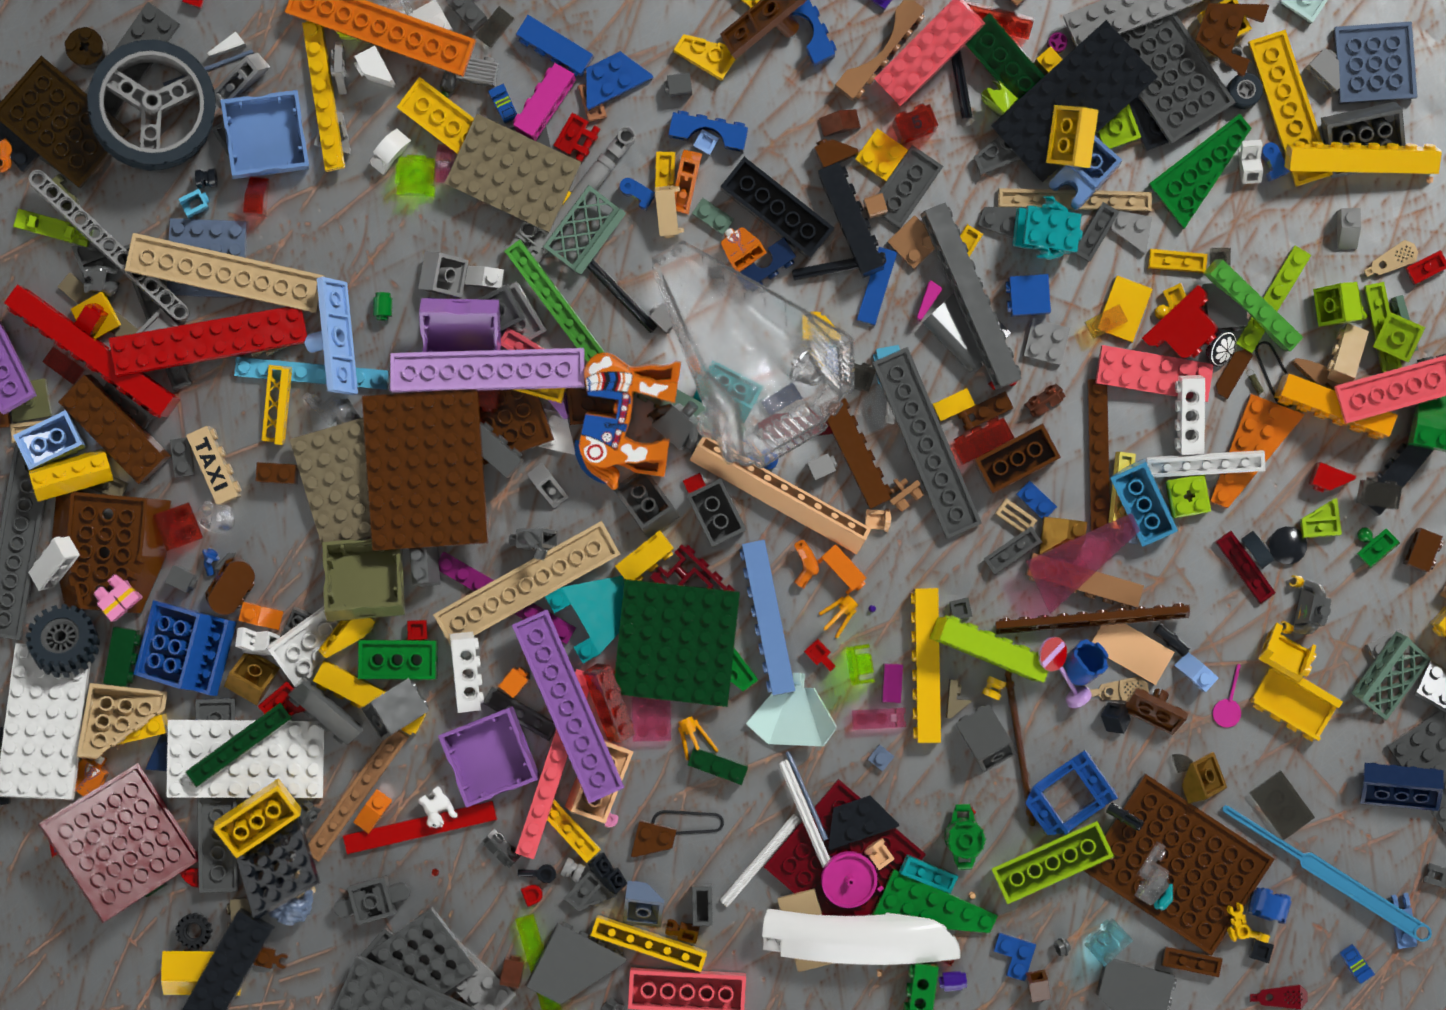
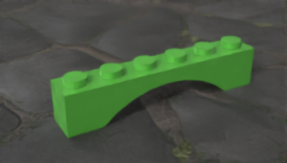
M1215 259L1203 273L1216 287L1244 308L1283 351L1291 352L1304 338L1224 260Z

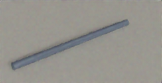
M253 50L204 67V69L209 71L239 60L247 55L254 54ZM182 75L169 81L163 82V85L165 87L173 82H176L184 78V76Z
M787 751L785 754L823 841L828 840L790 751Z

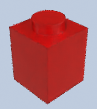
M97 303L84 306L74 324L88 335L95 334L104 323L108 313Z

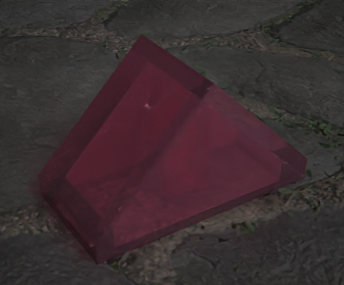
M438 144L435 158L436 182L445 183L457 157V153L445 144Z

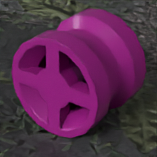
M1060 32L1053 33L1047 41V48L1051 46L1057 54L1062 53L1068 43L1067 37Z

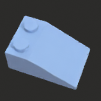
M66 410L13 435L29 470L65 458L86 448L72 416Z

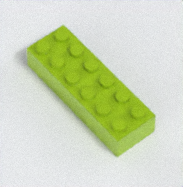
M951 615L937 618L930 639L1028 680L1045 682L1049 671L1041 666L1038 651L1030 652L1031 648L1021 644L1013 645V641L1005 637L996 638L995 633L988 630H977L978 626L971 623H960L961 619Z
M1098 821L998 865L992 868V871L1007 904H1010L1114 857Z

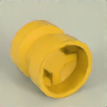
M988 676V684L983 688L982 694L1000 700V692L1005 688L1006 682Z

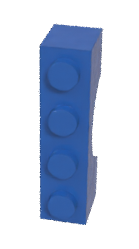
M807 0L790 15L805 18L813 29V38L806 46V51L815 67L834 58V51H837L833 40L829 41L826 35L829 33L826 25L820 23L818 18L820 13L817 7H813L810 0Z
M678 110L677 113L673 112L669 138L688 141L694 133L702 129L710 130L721 137L725 149L744 153L748 127H745L744 123L734 122V124H730L721 118L710 120L707 119L708 116L696 114V117L690 116L688 112Z

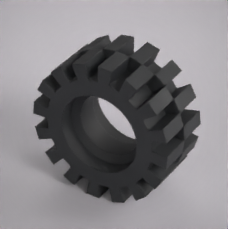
M187 914L179 920L175 930L177 932L175 935L178 936L177 941L181 942L183 947L187 946L188 949L202 947L212 936L211 922L209 923V919L204 917L203 914ZM192 923L199 925L201 928V934L198 938H191L187 934V927Z

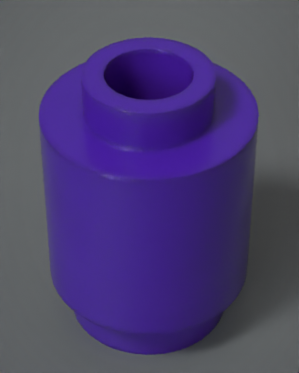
M942 972V976L938 977L939 987L943 988L944 992L959 991L967 988L965 972Z

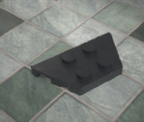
M871 795L833 807L828 848L832 850L899 827V823Z

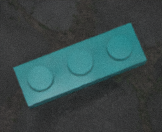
M906 855L899 870V873L950 894L959 877L955 873L910 855Z

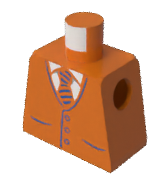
M744 227L736 231L732 228L727 229L724 233L725 239L721 241L728 260L736 273H739L767 253L760 240Z
M102 755L98 759H93V761L89 758H84L78 763L76 792L85 796L105 783L109 772L102 767L107 761V757Z

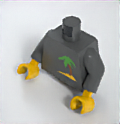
M1292 575L1291 577L1296 578V583H1289V585L1292 587L1303 586L1294 620L1295 625L1293 626L1291 623L1281 621V624L1286 625V628L1281 632L1290 634L1294 631L1296 634L1310 635L1319 627L1326 625L1327 618L1331 613V598L1326 596L1322 585L1309 580L1304 581L1303 577Z

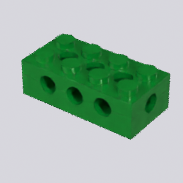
M358 640V679H438V640ZM377 654H380L383 657V663L381 665L375 662V656ZM396 654L401 655L403 658L400 665L394 662ZM416 654L422 658L420 665H416L413 662V657Z
M936 962L909 964L908 975L910 983H906L905 990L908 1001L904 1002L903 1010H933L939 970ZM920 979L926 980L922 985L917 984ZM918 998L923 999L922 1003L915 1004Z

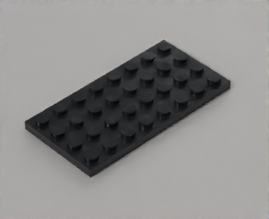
M1105 20L997 119L991 127L1040 181L1044 182L1061 166L1046 163L1054 105L1085 107L1098 110L1096 134L1157 79L1158 76L1113 26Z

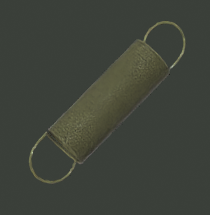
M1256 375L1248 376L1256 393H1263L1264 389Z

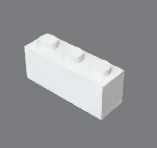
M69 536L52 539L49 546L42 552L40 558L28 572L38 591L55 588L80 556Z

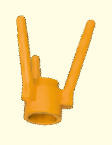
M849 595L845 598L841 597L838 601L819 612V615H823L841 604L839 606L840 611L823 628L827 630L843 613L846 614L847 617L836 633L835 638L840 636L851 617L857 612L856 608L859 606Z
M690 716L678 722L680 725L678 730L687 761L689 760L685 734L690 735L695 749L699 750L698 743L693 732L697 731L696 728L713 750L718 752L717 747L699 725L697 719L694 720Z

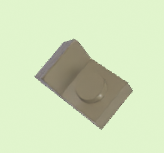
M949 679L946 718L954 717L972 702L971 700L957 699V695L960 696L961 684H958V680Z

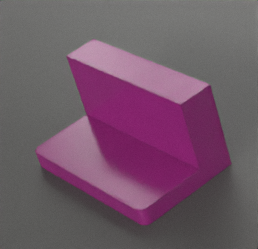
M884 663L881 702L901 703L903 664Z

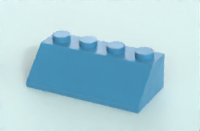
M1146 459L1133 463L1110 477L1142 547L1178 532L1174 519Z

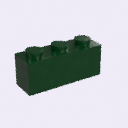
M119 626L113 627L103 684L120 687H130V684H133L135 678L133 666L136 665L138 659L136 649L137 646H140L142 635H139L140 630Z
M695 746L687 764L690 767L742 785L748 770V765L701 748L696 750Z

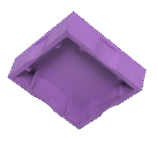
M421 298L419 316L420 331L423 339L422 352L501 350L499 300Z
M513 706L438 735L447 760L454 770L456 783L466 808L540 778L539 771Z

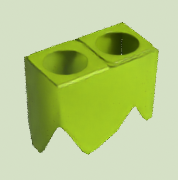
M993 81L999 90L984 89L981 93L982 101L1000 117L1018 98L1000 81V84Z

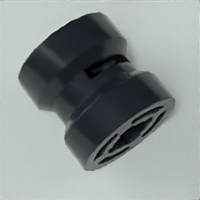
M215 168L208 171H203L202 169L195 170L197 189H204L205 186L211 188L218 186Z

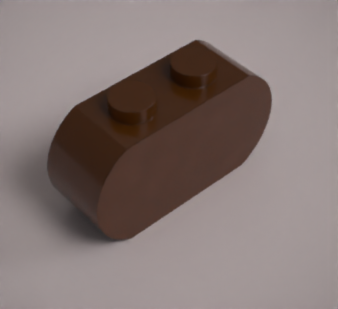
M233 557L225 560L205 592V599L213 611L218 614L228 615L242 606L244 602L243 597L252 590L255 584L253 582L255 580V573L252 567L241 558Z

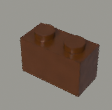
M257 462L256 482L298 484V466L295 464Z
M1417 528L1403 564L1423 572L1433 570L1436 564V559H1434L1436 553L1440 552L1443 546V541H1441L1443 536L1423 528Z

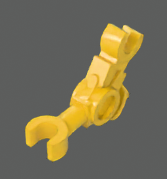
M1236 903L1237 910L1235 912L1233 907L1227 906V912L1233 917L1230 919L1233 928L1229 927L1227 929L1232 941L1235 942L1237 939H1249L1251 937L1268 943L1270 935L1254 931L1247 925L1246 917L1242 914L1244 910L1242 904Z

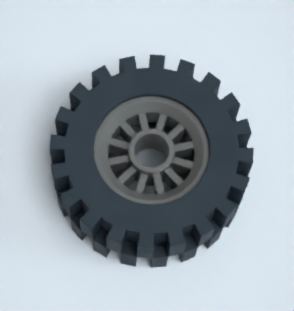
M62 604L61 609H58L57 605L51 606L52 611L48 612L47 609L41 611L43 613L42 617L36 615L33 618L36 623L35 625L30 623L28 626L30 632H26L28 640L26 645L40 670L43 669L48 675L52 672L53 676L57 678L62 673L64 678H68L71 672L76 676L80 674L78 671L80 668H83L84 671L88 669V662L93 664L95 661L93 654L98 655L99 649L97 645H100V640L90 617L82 609L79 611L75 606L69 609L67 604ZM66 637L63 641H58L60 638Z

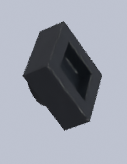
M1254 939L1249 957L1269 963L1274 945Z

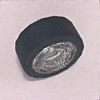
M1254 531L1241 539L1247 553L1262 569L1274 561L1270 549Z

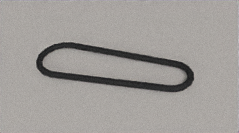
M1267 341L1259 342L1256 346L1255 353L1262 368V371L1265 375L1267 383L1270 387L1272 395L1274 397L1275 392L1268 378L1266 370L1263 366L1261 358L1258 354L1259 346L1261 344L1269 345L1276 359L1278 360L1281 368L1283 369L1285 375L1288 374V372L1286 371L1283 363L1281 362L1272 344ZM1274 398L1276 403L1279 405H1282L1287 408L1294 406L1293 404L1289 406L1278 403V399Z
M662 810L657 812L652 819V823H655V819L659 814L673 813L717 816L721 820V826L718 829L677 831L676 834L718 832L724 826V819L717 813Z

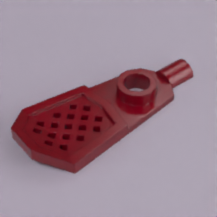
M1300 984L1263 989L1259 994H1250V1002H1260L1263 1006L1301 1010L1308 1002V993ZM1272 994V999L1266 1000V995Z

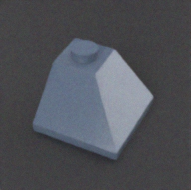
M628 881L623 923L661 927L664 900L647 883Z

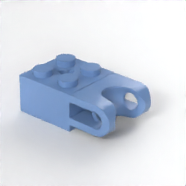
M1096 136L1094 138L1091 162H1097V166L1090 165V168L1065 165L1049 184L1053 191H1057L1063 185L1074 187L1076 196L1071 202V207L1074 210H1078L1114 173L1122 162V159Z

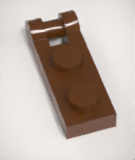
M1006 391L957 415L959 419H962L964 423L963 428L967 431L1014 407ZM972 413L974 414V417L976 419L973 422H971L968 416Z

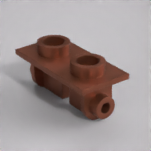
M1054 384L1046 387L1041 394L1031 397L1024 405L1030 410L1033 418L1039 417L1049 410L1046 405L1048 402L1053 408L1064 401L1063 398L1066 396L1063 389L1059 385Z

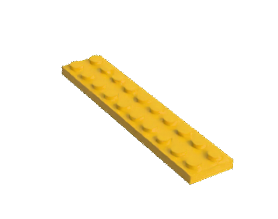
M421 77L416 80L397 106L399 110L457 154L474 121L472 116ZM570 191L568 192V194H567V196H566V198H565V200H564V203L567 201V199H568V198L570 197V195L572 194Z

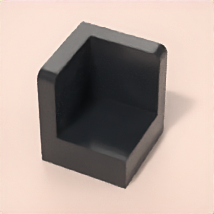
M1108 702L1101 714L1107 732L1124 734L1131 721L1125 704Z

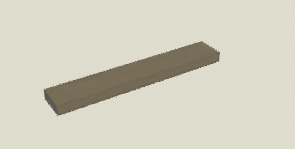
M70 272L57 286L77 304L96 295L93 291L84 293V283ZM113 308L121 326L110 332L117 337L134 334L139 330Z

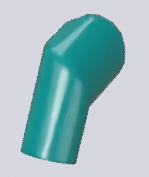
M1168 883L1169 887L1165 890L1163 896L1154 903L1155 909L1165 910L1173 901V884Z

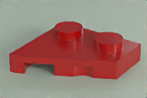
M288 680L258 705L264 714L280 702L290 716L306 710L301 705L296 707L289 701L290 696L288 693L293 689V686Z

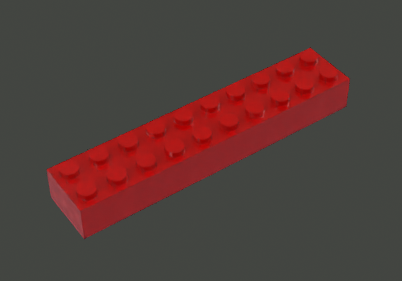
M17 284L5 300L4 304L9 306L7 308L9 312L15 316L24 317L23 322L36 329L39 328L38 332L46 338L54 339V344L59 348L71 351L69 355L81 362L85 361V366L98 374L100 372L102 374L100 377L113 385L117 384V390L125 395H132L133 398L131 400L140 406H147V411L153 416L168 418L180 402V398L144 372L116 377L111 348L98 339L90 337L91 335L74 324L75 322L29 289Z

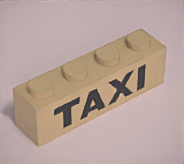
M205 426L187 434L186 437L216 505L221 506L241 497L239 493L242 491L238 481H234L232 474H234L230 463L227 464L224 459L226 456L225 450L217 443L216 439L219 438L214 428L211 429L210 426Z

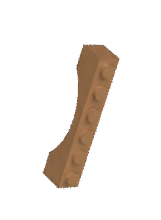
M903 0L895 10L893 32L884 49L868 63L856 68L847 69L835 84V88L852 102L855 98L859 100L865 92L863 88L866 84L871 85L877 76L875 73L879 68L883 70L889 63L887 58L891 53L895 55L901 48L900 42L903 39L907 40L913 33L912 27L915 24L919 25L923 21L925 9L914 0Z

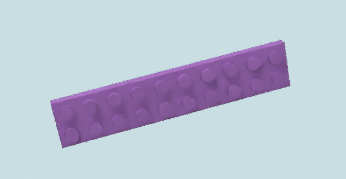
M548 610L513 624L514 632L588 803L625 788Z

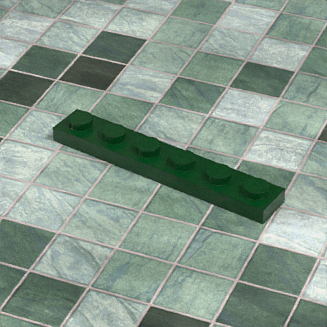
M280 702L189 768L185 773L193 784L198 787L292 717Z

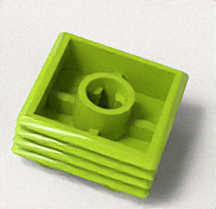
M1195 475L1165 482L1173 518L1211 512L1205 475ZM1187 491H1189V494L1193 495V497L1190 498V502L1188 501V499H1184V495L1187 494Z

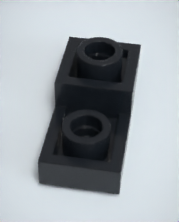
M604 852L599 853L588 863L595 876L611 893L617 894L627 885V881L620 869L612 867Z

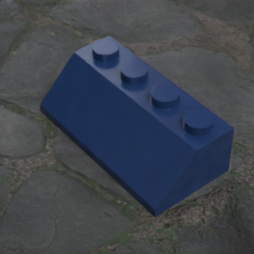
M1365 763L1360 804L1439 811L1444 790V770Z

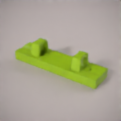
M18 208L13 227L83 247H89L90 241L69 222ZM37 219H39V223H38V226H37V228H36V227H35V222H36Z

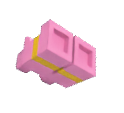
M118 575L112 576L107 581L114 588L111 592L108 593L103 586L94 592L99 601L97 603L111 622L117 621L128 609L132 608L143 598L127 580H123Z

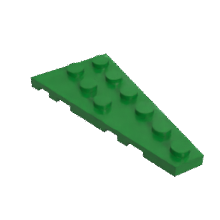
M892 869L872 915L893 913L928 918L941 923L949 930L983 933L991 932L998 917L997 914L957 896L904 876L895 869Z

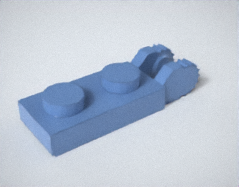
M1403 893L1404 908L1401 909L1413 916L1408 893ZM1391 895V903L1399 907L1397 896ZM1393 925L1397 949L1417 946V939Z

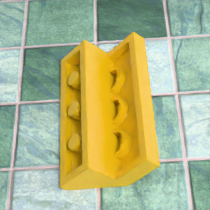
M163 951L161 969L163 995H190L215 951Z

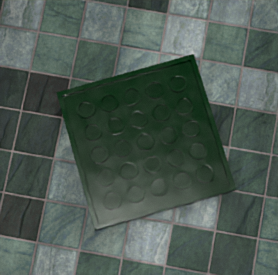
M625 579L613 694L728 707L740 592Z

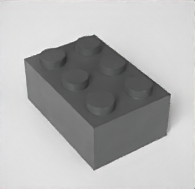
M721 478L687 494L712 547L746 531Z

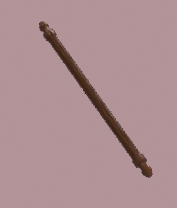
M1006 670L1004 674L1006 677L1005 687L1009 696L1010 713H1012V725H1014V737H1016V749H1018V761L1026 803L1031 791L1030 781H1028L1029 776L1021 737L1022 732L1019 725L1020 720H1018V708H1016L1015 683L1012 681V673ZM1026 806V815L1029 817L1028 823L1030 826H1035L1036 820L1034 815Z

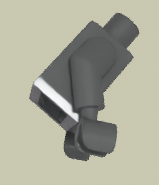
M689 401L685 407L680 403L676 405L666 404L657 407L646 416L647 418L649 416L653 418L652 426L666 439H670L674 446L678 449L682 448L683 451L687 448L690 450V455H692L697 447L699 431L696 425L699 420L693 415L698 406L694 402Z
M546 528L517 529L516 534L509 535V544L516 546L518 549L536 550L533 557L544 561L547 550L557 546V531Z

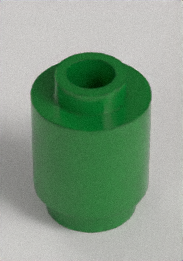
M375 293V297H373V316L377 317V320L387 321L388 317H392L393 298H391V293Z

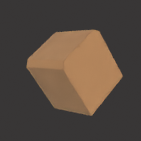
M882 193L863 200L869 219L887 214L888 209Z

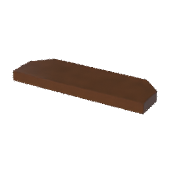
M1245 349L1234 352L1216 383L1218 395L1225 399L1229 398L1253 354Z

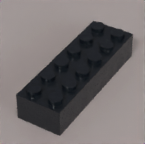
M745 156L720 186V190L777 235L784 238L786 242L809 260L813 258L835 229V227Z
M243 908L238 910L182 1010H228L275 926L261 918H253L252 913Z

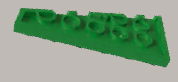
M1241 114L1229 121L1148 184L1183 230L1252 129Z

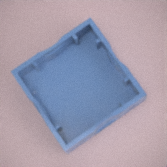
M298 90L270 93L260 97L246 96L221 100L232 179L309 169Z

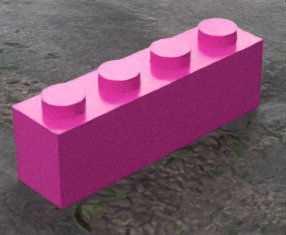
M554 63L552 68L549 67L547 69L542 83L537 84L534 95L526 100L521 114L518 113L513 121L516 132L535 141L576 82L574 73Z

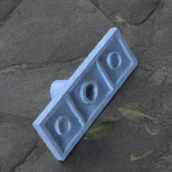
M320 277L317 278V291L322 331L307 334L305 346L311 353L324 350L327 391L356 395L358 394L348 285L344 281Z

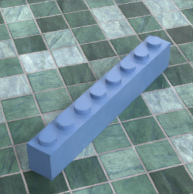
M765 540L742 544L743 549H739L741 561L745 560L746 568H743L745 579H749L750 582L747 591L749 598H753L754 605L751 606L752 616H757L758 624L754 626L756 635L761 636L762 643H758L760 655L764 654L766 662H762L764 674L768 673L770 681H766L768 693L772 692V695L775 696L795 692Z

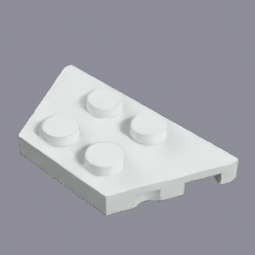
M544 409L554 440L538 447L575 455L568 419H563L557 411Z

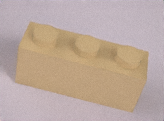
M1349 323L1343 329H1339L1336 335L1338 342L1334 345L1331 355L1334 356L1329 361L1326 369L1329 371L1327 379L1340 384L1352 382L1355 379L1369 331Z

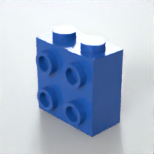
M1048 274L1012 276L1008 278V282H1005L1006 293H1009L1010 301H1007V312L1011 313V317L1051 313Z

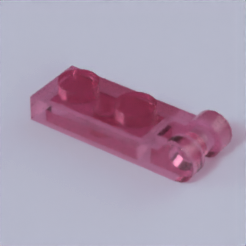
M906 708L852 710L853 730L907 727L906 721H904ZM891 714H896L897 721L891 722Z

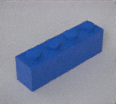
M527 15L516 33L519 43L526 47L528 45L535 48L534 52L542 57L547 55L551 58L550 61L553 64L563 65L568 68V71L574 73L575 77L577 75L582 77L586 72V68L589 67L594 59L592 53L530 15Z

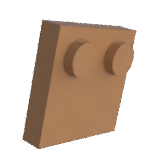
M915 215L887 241L913 270L935 249L925 225Z

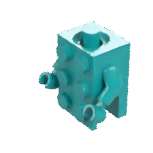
M1043 196L1046 204H1042V207L1028 205L1027 209L1020 207L1016 209L1012 246L1040 250V255H1037V258H1045L1047 260L1078 251V242L1082 239L1083 235L1080 229L1082 214L1069 212L1068 208L1057 202L1053 196Z

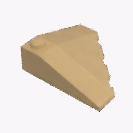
M90 683L77 757L98 759L103 755V752L125 740L126 736L134 730H139L151 718L163 713L168 692Z

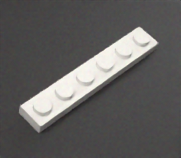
M1264 450L1147 457V462L1154 478L1265 471Z

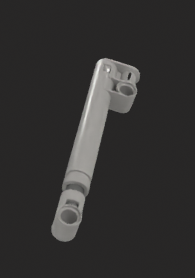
M623 127L619 130L617 136L606 148L608 150L606 154L601 153L597 161L593 163L572 190V194L561 207L550 233L524 221L516 232L515 238L509 246L505 245L504 248H509L521 239L536 261L540 263L549 252L543 245L586 187L590 185L597 191L610 174V171L615 168L616 164L614 162L617 158L620 159L627 149L634 144V131L629 127ZM623 133H630L632 138L629 141H623L621 139ZM590 191L585 196L586 203L593 196V193ZM578 208L574 211V219L582 210V208ZM571 223L565 224L562 227L563 233ZM526 226L534 227V232L531 235L524 233ZM554 239L549 247L552 248L558 239Z

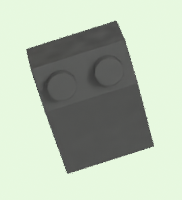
M634 473L618 484V488L614 490L647 538H650L656 532L679 518L674 506L651 475Z

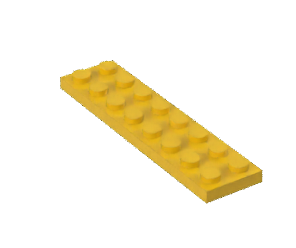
M1286 29L1249 41L1248 45L1263 85V91L1285 156L1287 144H1293L1294 141L1305 142V144L1322 142ZM1290 171L1295 187L1333 175V172Z

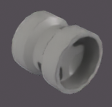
M568 857L560 875L570 877L572 881L578 883L586 865L582 863L577 864Z

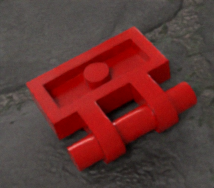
M572 112L553 146L570 156L573 150L578 151L579 153L575 159L582 162L585 156H588L590 153L589 149L592 143L598 139L597 135L600 128L594 125L591 131L587 130L589 121ZM582 135L587 137L583 146L577 144Z

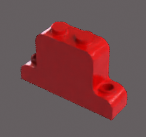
M1197 285L1148 331L1142 339L1148 345L1156 346L1157 348L1166 341L1179 356L1183 358L1191 356L1196 358L1203 351L1201 349L1202 346L1206 343L1208 345L1217 338L1215 336L1218 331L1216 323L1202 310V307L1209 301L1207 299V291L1201 285Z

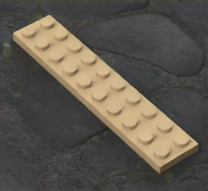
M136 233L132 235L125 266L126 272L300 309L311 313H316L319 301L317 278L324 277V275Z
M600 521L548 550L544 561L534 558L433 615L451 646L450 634L473 632L475 636L621 554L604 523Z

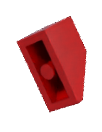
M1318 462L1308 484L1313 486V490L1323 493L1324 490L1330 491L1355 480L1356 476Z

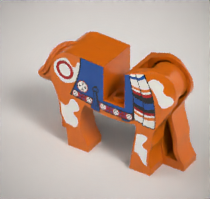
M604 352L596 354L586 364L584 379L588 395L617 400L614 405V414L587 411L579 449L588 470L604 481L612 490L618 488L620 477L619 470L613 465L626 467L635 473L665 477L670 439L664 438L652 443H640L626 437L625 434L633 412L634 391L675 403L682 361L676 360L665 365L647 364L630 366L614 354Z

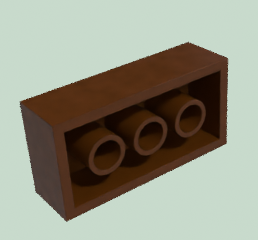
M1041 424L974 459L973 462L990 494H993L1061 458L1044 424Z

